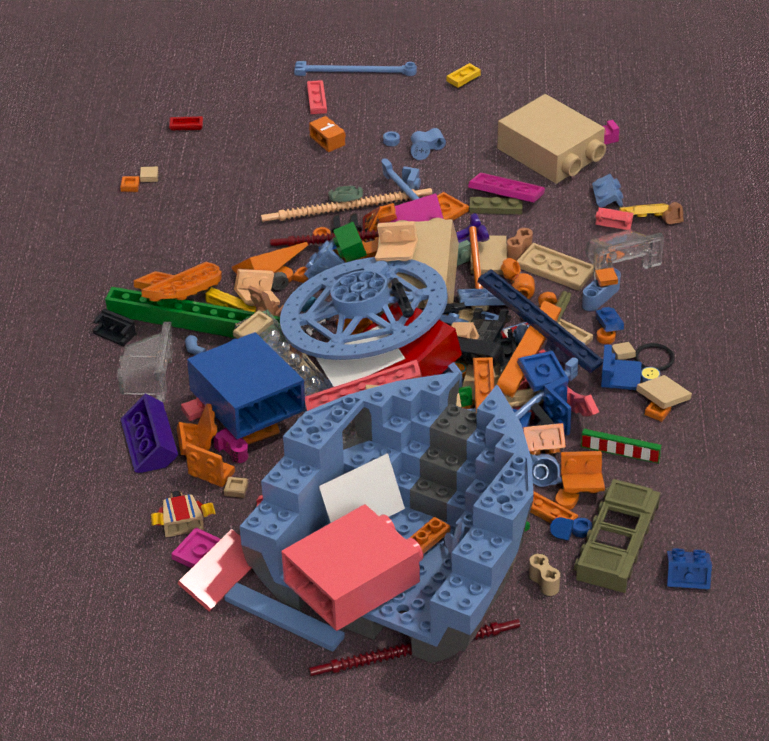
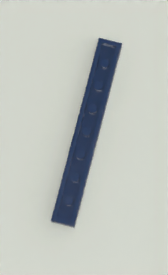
M492 269L478 278L477 282L566 355L570 358H577L578 364L587 372L592 373L603 364L604 360Z

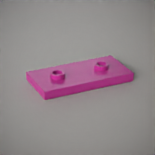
M481 172L470 180L468 185L469 188L529 202L538 200L545 191V188L542 186Z

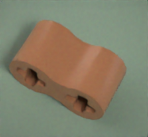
M520 228L516 236L507 240V258H513L517 261L531 246L532 230Z

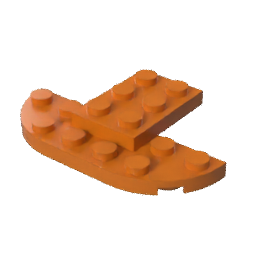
M204 262L176 275L154 271L134 280V287L141 289L142 297L149 298L150 301L173 298L185 300L187 296L196 295L199 291L207 290L208 287L218 285V282L222 279V271H219V266L209 262Z

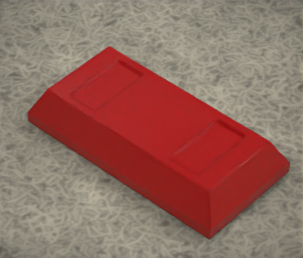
M202 116L170 117L169 129L172 131L201 130L203 128Z

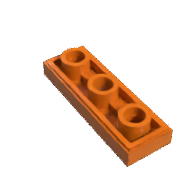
M433 517L409 538L416 540L423 554H425L445 537L446 533L451 532V526Z

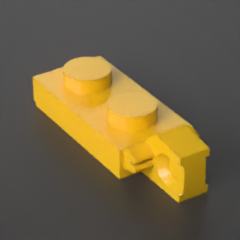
M662 203L619 207V211L634 213L633 215L637 214V217H646L647 213L661 216L668 210L669 205Z

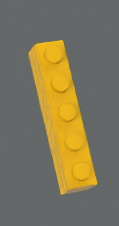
M211 287L205 293L206 302L212 305L256 312L255 306H249L242 299Z

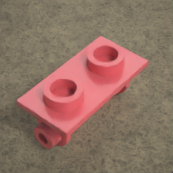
M599 207L596 212L597 219L595 225L630 231L634 213Z

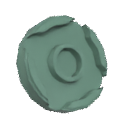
M356 186L337 187L334 192L332 189L328 192L329 200L334 202L353 201L363 196V189L361 187L356 189Z

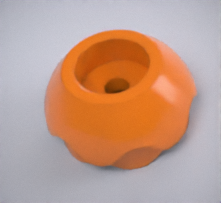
M507 258L502 261L501 270L504 272L505 278L512 280L515 275L520 274L521 269L518 261L513 258Z

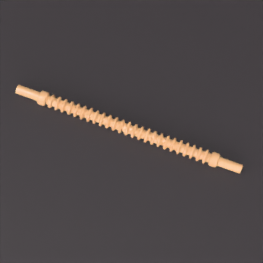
M431 188L416 191L412 189L418 197L432 195ZM399 191L398 194L396 192L394 194L389 193V195L385 193L384 196L380 194L379 197L377 195L374 197L370 196L369 198L365 197V199L361 197L359 200L336 202L335 204L333 202L331 204L326 203V205L322 203L321 206L317 204L316 207L311 205V207L306 206L304 208L302 206L301 209L297 207L296 210L292 208L291 211L289 209L287 211L279 210L277 213L261 215L262 222L278 219L284 221L286 218L290 220L291 217L295 219L296 216L298 218L300 216L305 217V215L310 216V214L314 216L315 213L318 215L321 212L322 214H325V212L330 213V211L334 213L335 210L339 212L340 209L344 211V209L349 210V208L354 209V207L358 209L359 206L363 208L364 205L368 207L369 205L373 206L376 204L377 206L378 203L383 205L384 202L388 204V202L393 203L395 201L397 203L398 200L402 202L403 199L405 201L411 199L404 191L403 193Z

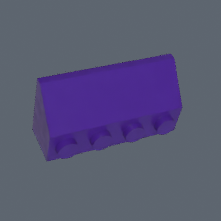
M145 393L121 418L136 473L166 468L178 456L163 402Z

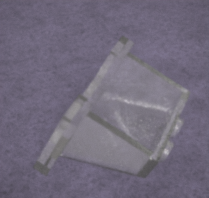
M629 229L591 239L586 245V255L594 265L593 279H596L595 270L613 268V263L642 256V266L645 269L661 265L664 243L663 234L660 232L646 236Z
M163 322L162 332L125 346L124 354L120 356L121 368L117 369L120 394L144 395L146 393L148 395H156L158 400L165 402L167 392L166 369L167 364L172 363L174 353L171 322Z

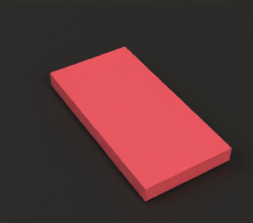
M231 529L178 582L181 588L209 612L225 597L236 582L238 583L252 569V567L248 566L244 557L241 536Z

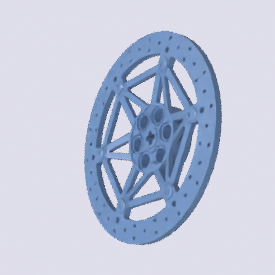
M375 257L346 262L313 276L289 296L280 315L281 330L291 346L302 353L317 358L352 360L384 354L419 338L440 319L448 300L445 281L435 269L425 263L412 259L408 261L396 260L387 262L388 271L384 275L377 271L363 269L365 265L377 262ZM400 272L413 276L421 281L426 288L418 289L396 274ZM393 278H398L403 288L408 290L405 292L413 310L416 309L421 301L428 299L423 312L408 326H404L408 318L402 315L398 321H395L388 307V304L398 303L395 296H390L394 292L392 288L388 287V283ZM324 288V291L306 313L300 314L310 297ZM331 293L332 301H330L318 310V308L321 306L324 300ZM381 311H384L389 322L385 321L376 314ZM339 315L336 334H333L317 323V321ZM362 318H368L383 327V329L350 335ZM345 319H352V321L343 331ZM308 324L330 341L326 343L316 340L307 335L300 326ZM386 334H392L387 337L370 342L359 344H345L352 341L372 338Z

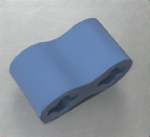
M433 128L427 132L417 131L411 136L412 144L422 140L430 146V149L440 150L446 145V140L438 128Z

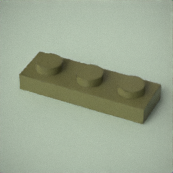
M470 197V213L522 214V200L499 197Z

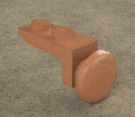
M252 286L248 287L251 295L250 298L256 307V312L260 310L264 314L280 317L284 305L279 308L275 301L270 300L267 293Z

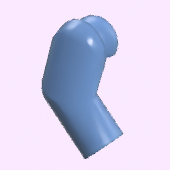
M189 335L185 339L187 351L194 355L206 352V348L197 345V337Z

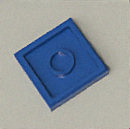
M553 351L518 358L517 363L533 392L544 390L545 385L561 377H564L569 382Z

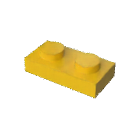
M469 63L447 75L446 81L459 88L480 76L481 69Z

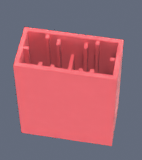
M366 504L282 550L284 582L336 631L420 582L419 562L423 560V552L420 545L413 538L405 539L401 536L387 515L382 514L378 516Z

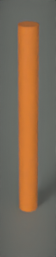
M472 226L469 227L475 289H483L482 285L477 282L481 276L476 227Z

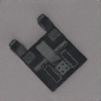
M475 308L471 322L474 323L479 334L477 340L495 342L505 324L512 319L511 315H507L509 310L502 309L498 320H486V315L481 314L483 308Z

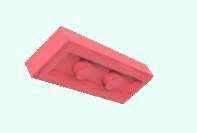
M308 81L307 90L310 114L327 113L323 81Z

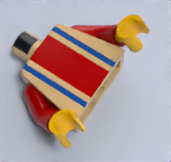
M174 491L170 495L171 498L163 501V507L159 508L157 513L151 514V525H164L165 537L191 533L195 528L204 530L203 517L216 513L213 503L202 504L199 501H195L193 495H182L181 491Z

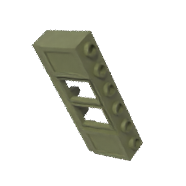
M616 479L612 480L610 488L607 487L605 490L604 502H600L598 508L599 515L594 516L593 529H589L587 533V543L582 545L581 557L576 559L574 571H577L576 580L626 593L627 580L632 576L633 564L638 561L639 548H643L645 534L649 533L650 520H654L655 511L659 508L661 492ZM608 510L639 517L635 530L604 522ZM600 529L631 537L627 550L595 542Z

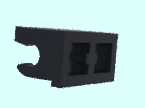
M103 309L93 322L95 324L99 323L93 330L95 335L121 346H125L136 335L134 320L107 309Z

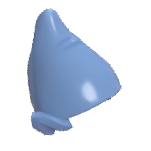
M530 454L533 484L545 487L562 483L560 465L555 457L549 454L537 456Z

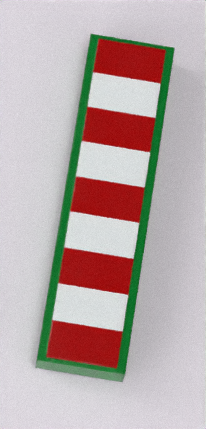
M584 428L581 437L582 448L657 464L660 462L662 448L660 444Z

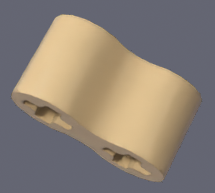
M535 554L531 556L529 561L530 579L540 585V590L544 595H556L559 592L560 572L549 565L548 558L545 555Z

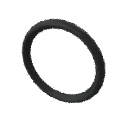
M659 343L644 344L636 350L635 361L639 362L638 355L644 348L659 347L666 350L670 354L671 360L667 365L657 367L656 369L659 371L671 367L675 360L672 350ZM643 363L641 364L642 368L649 367L644 365Z

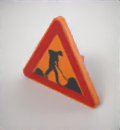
M381 206L363 217L364 232H367V230L370 232L372 230L377 231L379 223L377 219L382 211Z

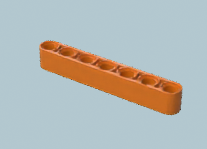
M545 300L540 307L542 311L555 321H557L562 309ZM531 325L528 327L496 384L503 394L511 398L514 397L525 377L517 363L518 358L538 354L546 340V337Z

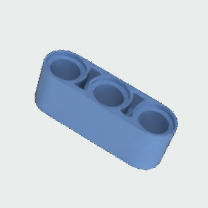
M614 269L618 277V284L600 287L597 279H595L584 288L582 308L584 310H597L619 291L621 277L619 270Z

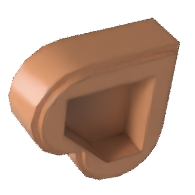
M677 202L671 203L668 210L662 215L663 221L667 224L684 222L682 205Z

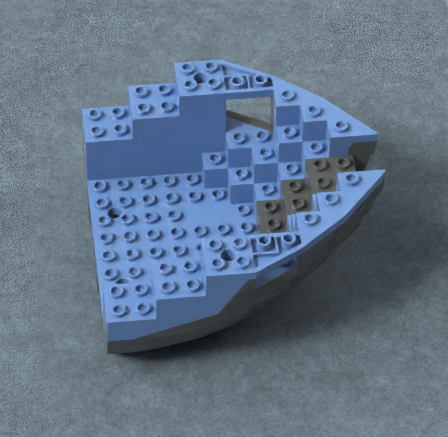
M460 372L391 382L343 396L306 411L283 436L284 457L261 481L263 501L240 525L241 546L248 566L254 569L257 576L281 603L300 610L306 602L284 582L282 550L330 524L319 488L320 485L388 453L405 507L404 510L389 516L396 531L407 539L433 517H436L451 526V532L449 533L453 534V536L458 524L463 522V538L452 552V564L451 554L446 547L445 537H443L423 554V560L419 562V583L343 628L373 640L384 626L411 636L412 656L430 663L447 659L460 650L465 651L477 635L487 618L491 606L500 596L507 583L517 553L523 544L525 525L533 503L532 459L519 419L499 386L496 385L479 405L477 413L456 406ZM354 419L356 433L360 438L343 443L342 431Z

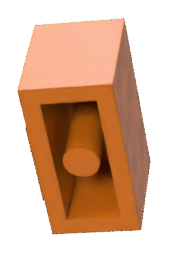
M327 116L309 123L310 137L326 151L331 152L345 146V131Z

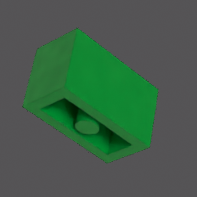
M354 222L333 230L336 236L333 240L340 258L344 257L346 262H350L367 255Z

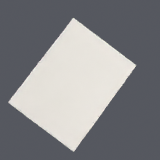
M377 326L368 331L383 329V327ZM389 334L352 341L345 344H359L370 342L389 336ZM397 348L384 354L361 359L331 360L317 357L316 359L335 387L369 376L405 359V357Z
M388 453L319 486L330 523L364 504L378 516L385 514L389 517L405 509Z

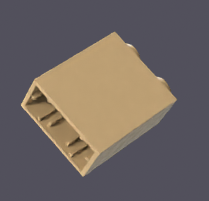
M544 94L498 121L497 149L557 184L568 176H575L581 168L593 161H599L606 152V145L604 144L605 127Z
M433 218L429 221L415 222L418 242L412 260L425 263L442 276L447 287V304L453 303L459 247L453 220ZM399 220V221H396V222H408V221ZM400 272L396 274L418 289L426 288L421 281L413 276ZM428 299L421 301L417 308H425Z

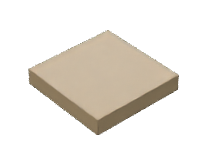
M665 375L637 384L636 389L662 409L690 400L692 395L691 392Z

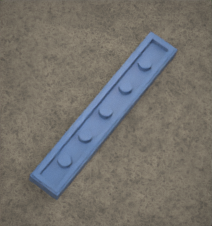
M237 582L225 595L226 602L332 652L345 638V632L336 631L330 625Z

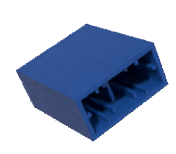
M256 332L233 339L226 344L198 353L187 359L190 390L205 406L206 404L212 405L215 417L236 439L306 411L304 379Z

